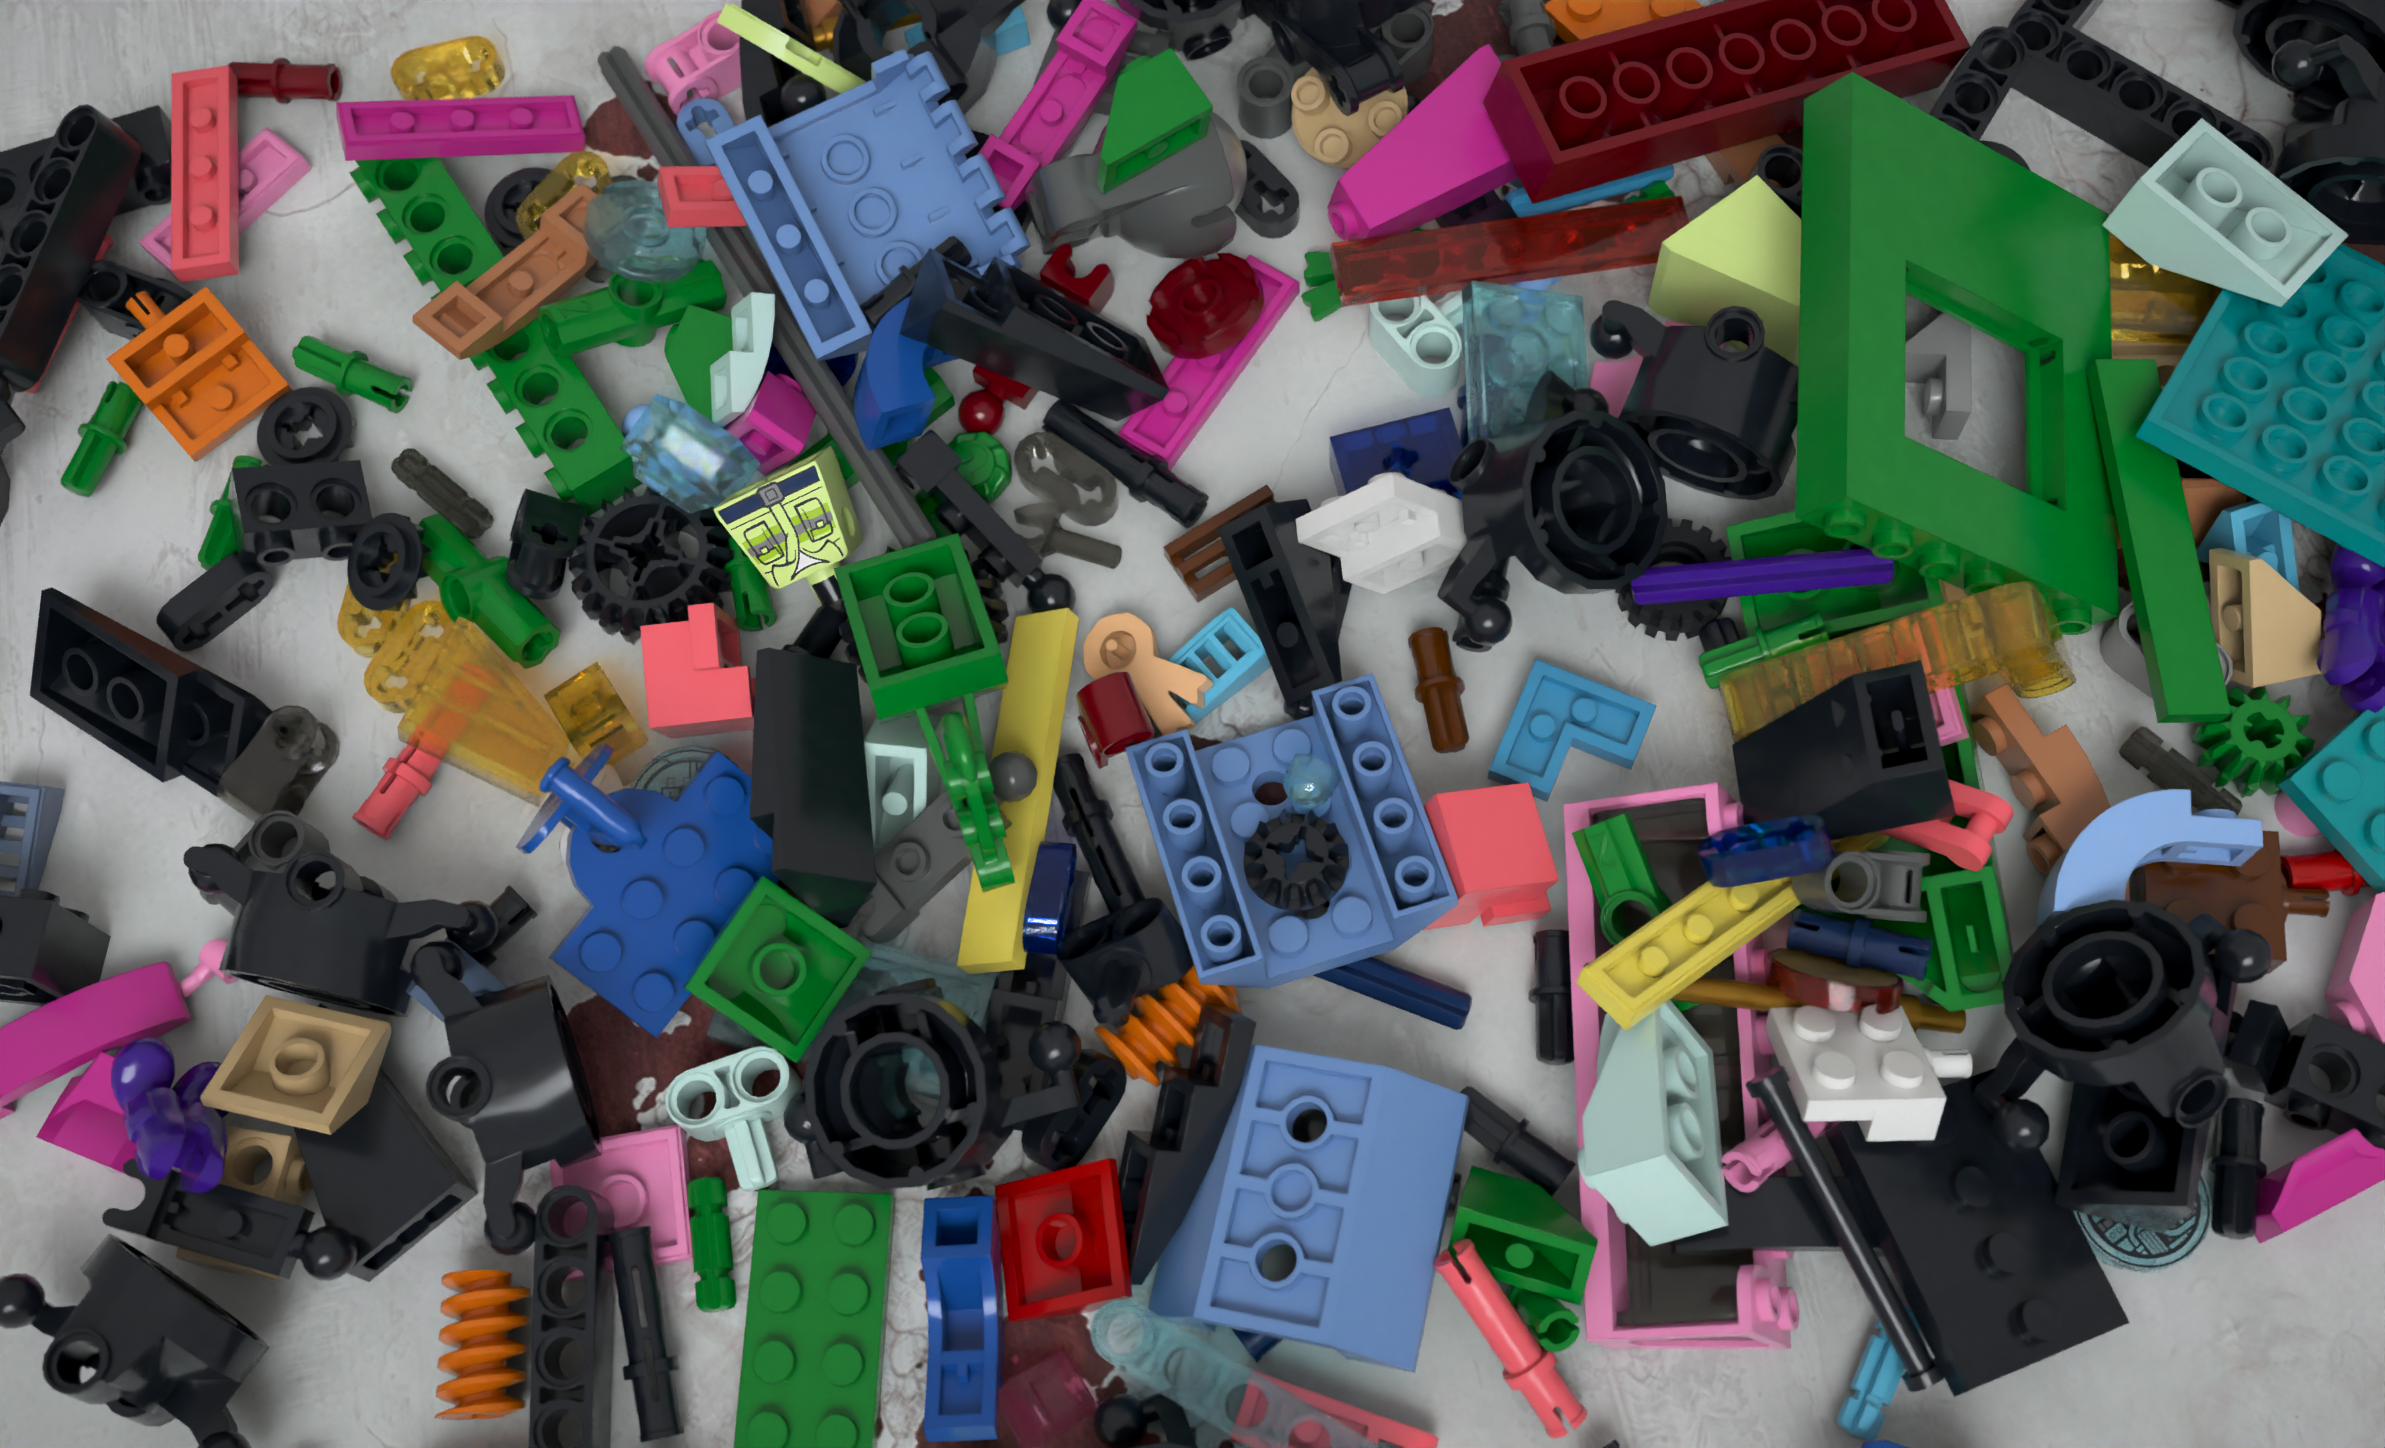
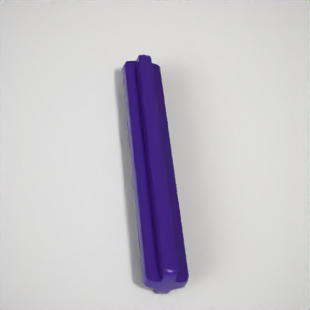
M1863 548L1647 568L1642 576L1631 581L1632 596L1636 604L1647 605L1886 584L1893 579L1894 563L1893 559L1879 558L1873 555L1872 550Z

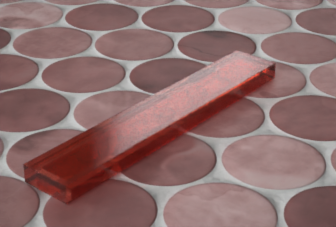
M1682 196L1334 242L1331 244L1329 256L1342 307L1655 264L1658 261L1662 242L1690 222Z

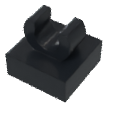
M2250 999L2244 1016L2232 1011L2228 1032H2233L2237 1035L2231 1043L2226 1045L2223 1063L2225 1068L2233 1069L2242 1088L2270 1094L2291 1033L2278 1006Z

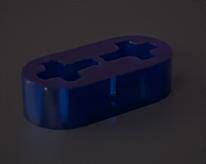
M1811 814L1722 830L1706 838L1698 847V855L1708 882L1712 886L1721 888L1810 873L1826 865L1835 855L1824 819L1818 815Z
M1041 841L1024 914L1022 937L1024 952L1058 956L1061 952L1076 878V844Z

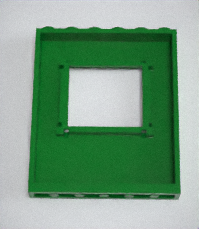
M1854 72L1847 74L1804 99L1795 518L1823 529L1824 533L1830 537L1846 539L1870 549L1873 555L1879 558L1893 559L1917 569L1919 574L1926 578L1940 579L1959 587L1968 596L1987 599L2008 608L2009 613L2013 615L2029 617L2048 625L2057 634H2084L2092 629V625L2119 616L2117 521L2086 369L2095 359H2112L2109 231L2102 226L2109 217V214ZM1906 294L2025 353L2026 492L1905 437ZM2053 357L2051 362L2040 366V360L2045 361Z

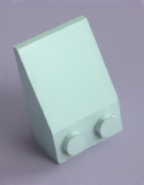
M2203 118L2135 183L2102 224L2103 227L2121 240L2124 245L2132 249L2151 265L2282 307L2348 236L2345 231Z
M1668 1000L1627 1031L1620 1027L1583 1114L1584 1147L1578 1150V1165L1587 1186L1590 1189H1596L1614 1207L1620 1221L1624 1224L1629 1223L1650 1247L1728 1225L1725 1181L1722 1172L1723 1162H1721L1722 1148L1713 1050L1672 1001Z

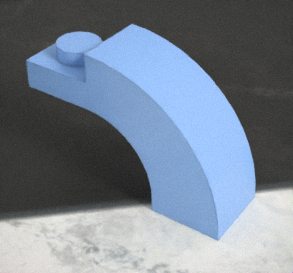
M2191 789L2153 791L2124 800L2095 818L2067 847L2053 865L2040 895L2036 929L2075 907L2112 899L2125 901L2126 885L2132 871L2146 864L2154 862H2183L2240 867L2263 847L2262 820L2238 819L2234 811L2226 809H2207L2192 815Z

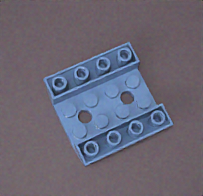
M1373 673L1311 691L1312 716L1197 751L1194 750L1188 729L1125 747L1200 984L1267 989L1395 950L1458 905L1457 894ZM1269 782L1281 783L1290 790L1287 799L1278 805H1264L1256 800L1254 796L1260 786ZM1283 809L1291 814H1306L1312 809L1318 818L1329 824L1335 822L1340 835L1345 843L1348 844L1349 870L1346 880L1341 889L1328 900L1330 906L1327 912L1315 919H1305L1294 911L1279 909L1267 904L1253 892L1244 873L1245 842H1249L1256 832L1259 821L1266 823L1278 817ZM1302 839L1299 845L1295 844L1291 853L1280 852L1278 854L1285 858L1288 880H1290L1292 871L1297 870L1300 862L1312 863L1314 861L1307 858L1305 840Z
M1256 1044L1251 1045L1239 1093L1214 1159L1181 1225L1160 1256L1147 1317L1215 1332L1217 1325L1334 1349L1349 1360L1415 1373L1436 1271L1433 1267V1262L1440 1251L1470 1100L1469 1097L1388 1066ZM1308 1109L1322 1110L1327 1118L1324 1133L1317 1140L1310 1143L1296 1141L1293 1137L1292 1127L1297 1116ZM1277 1245L1292 1246L1297 1256L1294 1271L1281 1281L1267 1280L1262 1271V1262L1266 1253Z

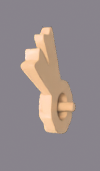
M1130 612L1108 615L1101 618L1088 633L1083 643L1086 672L1095 680L1117 672H1128L1144 707L1163 736L1185 729L1190 730L1195 727L1194 720L1175 701L1171 694L1175 693L1197 708H1204V693L1212 688L1214 682L1204 674L1159 658L1156 633L1140 618L1132 615Z

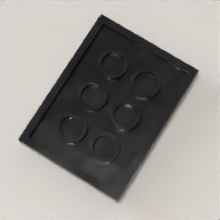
M1995 1068L1942 1086L1947 1099L1934 1140L1866 1141L1858 1121H1844L1824 1132L1845 1176L1850 1181L1866 1219L1954 1397L2130 1323L2072 1210L2063 1208L2055 1203L2058 1183L2040 1149L2031 1153H2014L2004 1148L1994 1136V1116L1974 1098L1973 1092L1980 1082L1994 1072Z

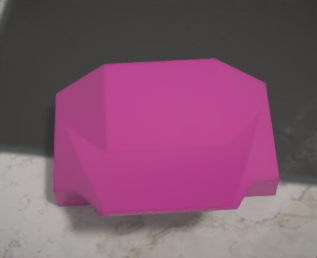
M100 1051L83 1074L70 1079L36 1137L124 1173V1163L129 1159H136L134 1154L136 1146L128 1138L123 1124L124 1111L120 1108L111 1086V1068L115 1057Z
M2352 1129L2259 1179L2256 1233L2254 1234L2259 1244L2285 1233L2385 1180V1149L2373 1146L2358 1130Z

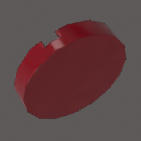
M1217 253L1219 259L1205 261L1203 257L1189 259L1168 272L1152 292L1149 300L1152 306L1150 316L1146 313L1147 326L1163 351L1181 359H1201L1223 352L1240 341L1249 332L1259 318L1264 305V295L1260 280L1245 259L1231 253Z

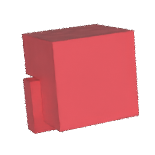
M715 603L688 605L689 621L640 626L650 729L671 739L754 729L756 678H751L748 665L743 666L740 630L736 625V619Z
M1529 782L1437 793L1423 806L1458 897L1457 906L1423 930L1469 924L1479 915L1483 927L1542 918L1552 910L1546 891L1559 881V877Z

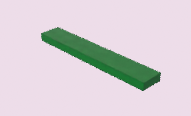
M2095 359L2086 369L2157 722H2220L2231 714L2177 458L2165 454L2153 445L2135 437L2162 391L2156 360Z

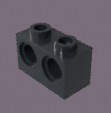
M360 460L232 468L228 504L240 564L259 562L266 566H279L289 563L294 559L319 557L330 561L347 560L356 536L372 519ZM334 511L340 513L344 517L331 518L324 515L322 512ZM273 516L279 519L280 522L268 523L257 517Z
M2315 1013L2289 1030L2291 1036L2270 1094H2266L2263 1101L2283 1109V1116L2287 1120L2303 1128L2317 1131L2327 1129L2339 1135L2356 1129L2373 1146L2385 1149V1117L2379 1111L2376 1103L2377 1094L2385 1097V1044ZM2309 1064L2321 1068L2327 1074L2331 1085L2330 1092L2319 1089L2312 1082L2308 1072Z

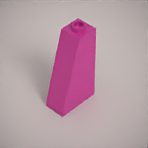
M1489 44L1475 51L1338 179L1327 207L1328 216L1337 236L1342 240H1348L1357 256L1432 221L1492 189L1495 190L1519 178L1483 104L1484 98L1502 64Z

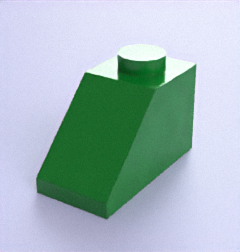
M1171 47L1152 58L1149 55L1138 57L1123 69L1120 76H1118L1100 155L1096 183L1103 195L1207 136L1213 105Z
M688 304L680 323L674 324L667 334L664 347L665 357L709 450L721 454L724 447L716 443L715 439L723 426H712L710 366L727 352L733 351L732 317Z
M1472 1165L1458 1206L1448 1246V1251L1460 1269L1466 1271L1456 1256L1458 1253L1454 1249L1453 1244L1463 1239H1470L1475 1246L1476 1252L1496 1281L1580 1306L1598 1239L1538 1184Z

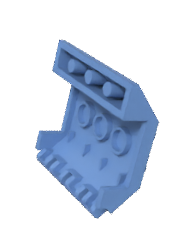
M903 48L871 63L872 80L768 128L761 115H758L705 140V144L817 362L867 351L875 328L863 315L859 305L866 302L874 294H877L900 274L898 268L901 265H905L908 269L912 268L924 258L929 248L934 250L947 238L955 236L964 244L972 256L971 263L966 268L981 276L994 257L1020 270L1023 266L1018 255L1031 247L1011 207L997 213L994 212L993 207L1003 201L1006 196L984 154L975 155L967 160L965 154L977 146L978 142L956 100L947 101L942 105H939L937 102L951 90L932 53L929 51L914 57L913 53L907 54Z

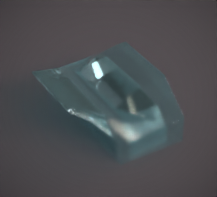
M658 394L654 396L620 446V450L632 457L633 476L690 514L712 506L715 508L730 494L746 487L761 464L737 437L689 405Z

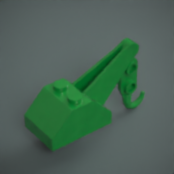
M956 533L834 568L880 725L916 716L959 821L966 847L970 849L982 892L1014 884V875L1003 838H1007L993 794L994 787L987 765L974 700L981 695L1005 689L1008 684V678L997 639L959 534ZM962 701L965 717L961 713L953 711L947 713L942 720V735L949 758L946 761L927 711ZM966 798L968 807L964 806L962 799Z

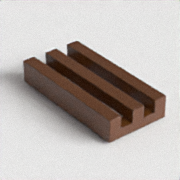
M1268 485L1263 486L1163 547L1164 556L1197 603L1237 578L1230 561L1199 580L1195 576V573L1223 556H1228L1221 539L1189 559L1184 560V558L1219 538L1220 535L1217 529L1263 504L1276 503L1274 493Z

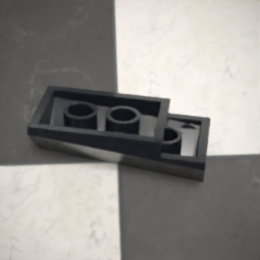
M929 248L924 256L899 334L926 343L930 347L1117 422L1162 401L1170 391L1145 338L997 257L993 258L981 276Z
M53 587L42 590L30 697L164 783L184 775L225 803L230 804L241 797L293 731L287 723L250 692Z
M769 647L757 650L750 819L773 840L772 873L814 911L839 929L849 926L877 885L857 664Z
M2207 954L2213 968L2218 999L2209 1025L2223 1060L2238 983L2226 979L2215 966L2214 954ZM2074 1083L2055 1203L2066 1209L2162 1234L2194 1211L2211 1120L2202 1126L2194 1128L2182 1127L2171 1116L2162 1117L2127 1085L2116 1084L2102 1087Z

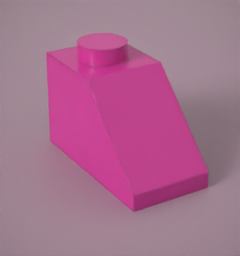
M767 371L763 374L757 391L745 412L724 426L715 442L763 475H767L800 454L806 444L817 412L809 399L806 398L804 391L797 381L786 375H773Z

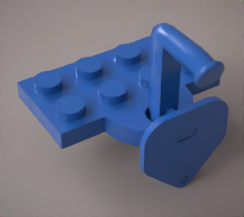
M603 743L599 744L575 769L570 767V760L566 757H561L549 768L540 782L539 789L544 793L549 791L552 793L543 803L516 845V848L524 854H530L544 841L559 822L570 829L567 837L565 862L573 886L590 906L548 958L651 1036L657 1038L691 995L683 989V986L698 961L755 882L762 876L775 885L780 880L772 873L773 840L750 819L751 777L720 752H711L673 800L655 790L624 788L605 794L591 782L607 763L614 751L609 745ZM594 844L609 845L616 850L603 852L597 849Z

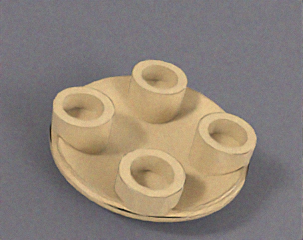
M1313 67L1305 76L1299 78L1292 87V124L1297 139L1306 152L1315 160L1334 168L1350 169L1408 115V97L1405 86L1396 93L1391 94L1386 90L1360 103L1358 112L1348 117L1338 109L1328 88L1317 70Z

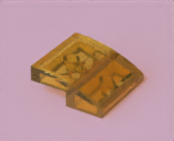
M2109 232L2112 340L2190 344L2222 288L2151 265Z

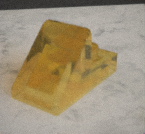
M595 662L544 694L570 743L582 760L599 744L606 743L614 751L605 765H614L645 745L649 740L598 662Z

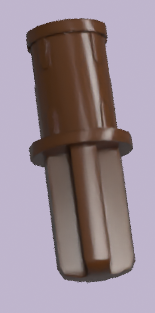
M1430 627L1418 630L1408 638L1418 685L1414 689L1415 699L1424 705L1434 750L1440 754L1456 753L1465 749V745L1469 740L1460 695L1465 690L1464 681L1457 677L1455 673L1447 630L1443 631V628Z

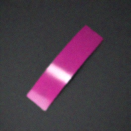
M1102 0L1081 1L1056 38L1059 50L1000 137L998 138L991 134L978 153L985 155L1006 196L995 207L1001 210L1011 207L1015 211L1025 201V190L1033 176L1041 168L1062 158L1087 122L1112 80L1137 29L1138 23L1136 19Z
M163 961L102 980L56 999L0 1028V1120L16 1112L12 1101L95 1059L100 1051L106 1053L120 1045L125 1046L140 1038H158L191 1021V1015L172 965Z

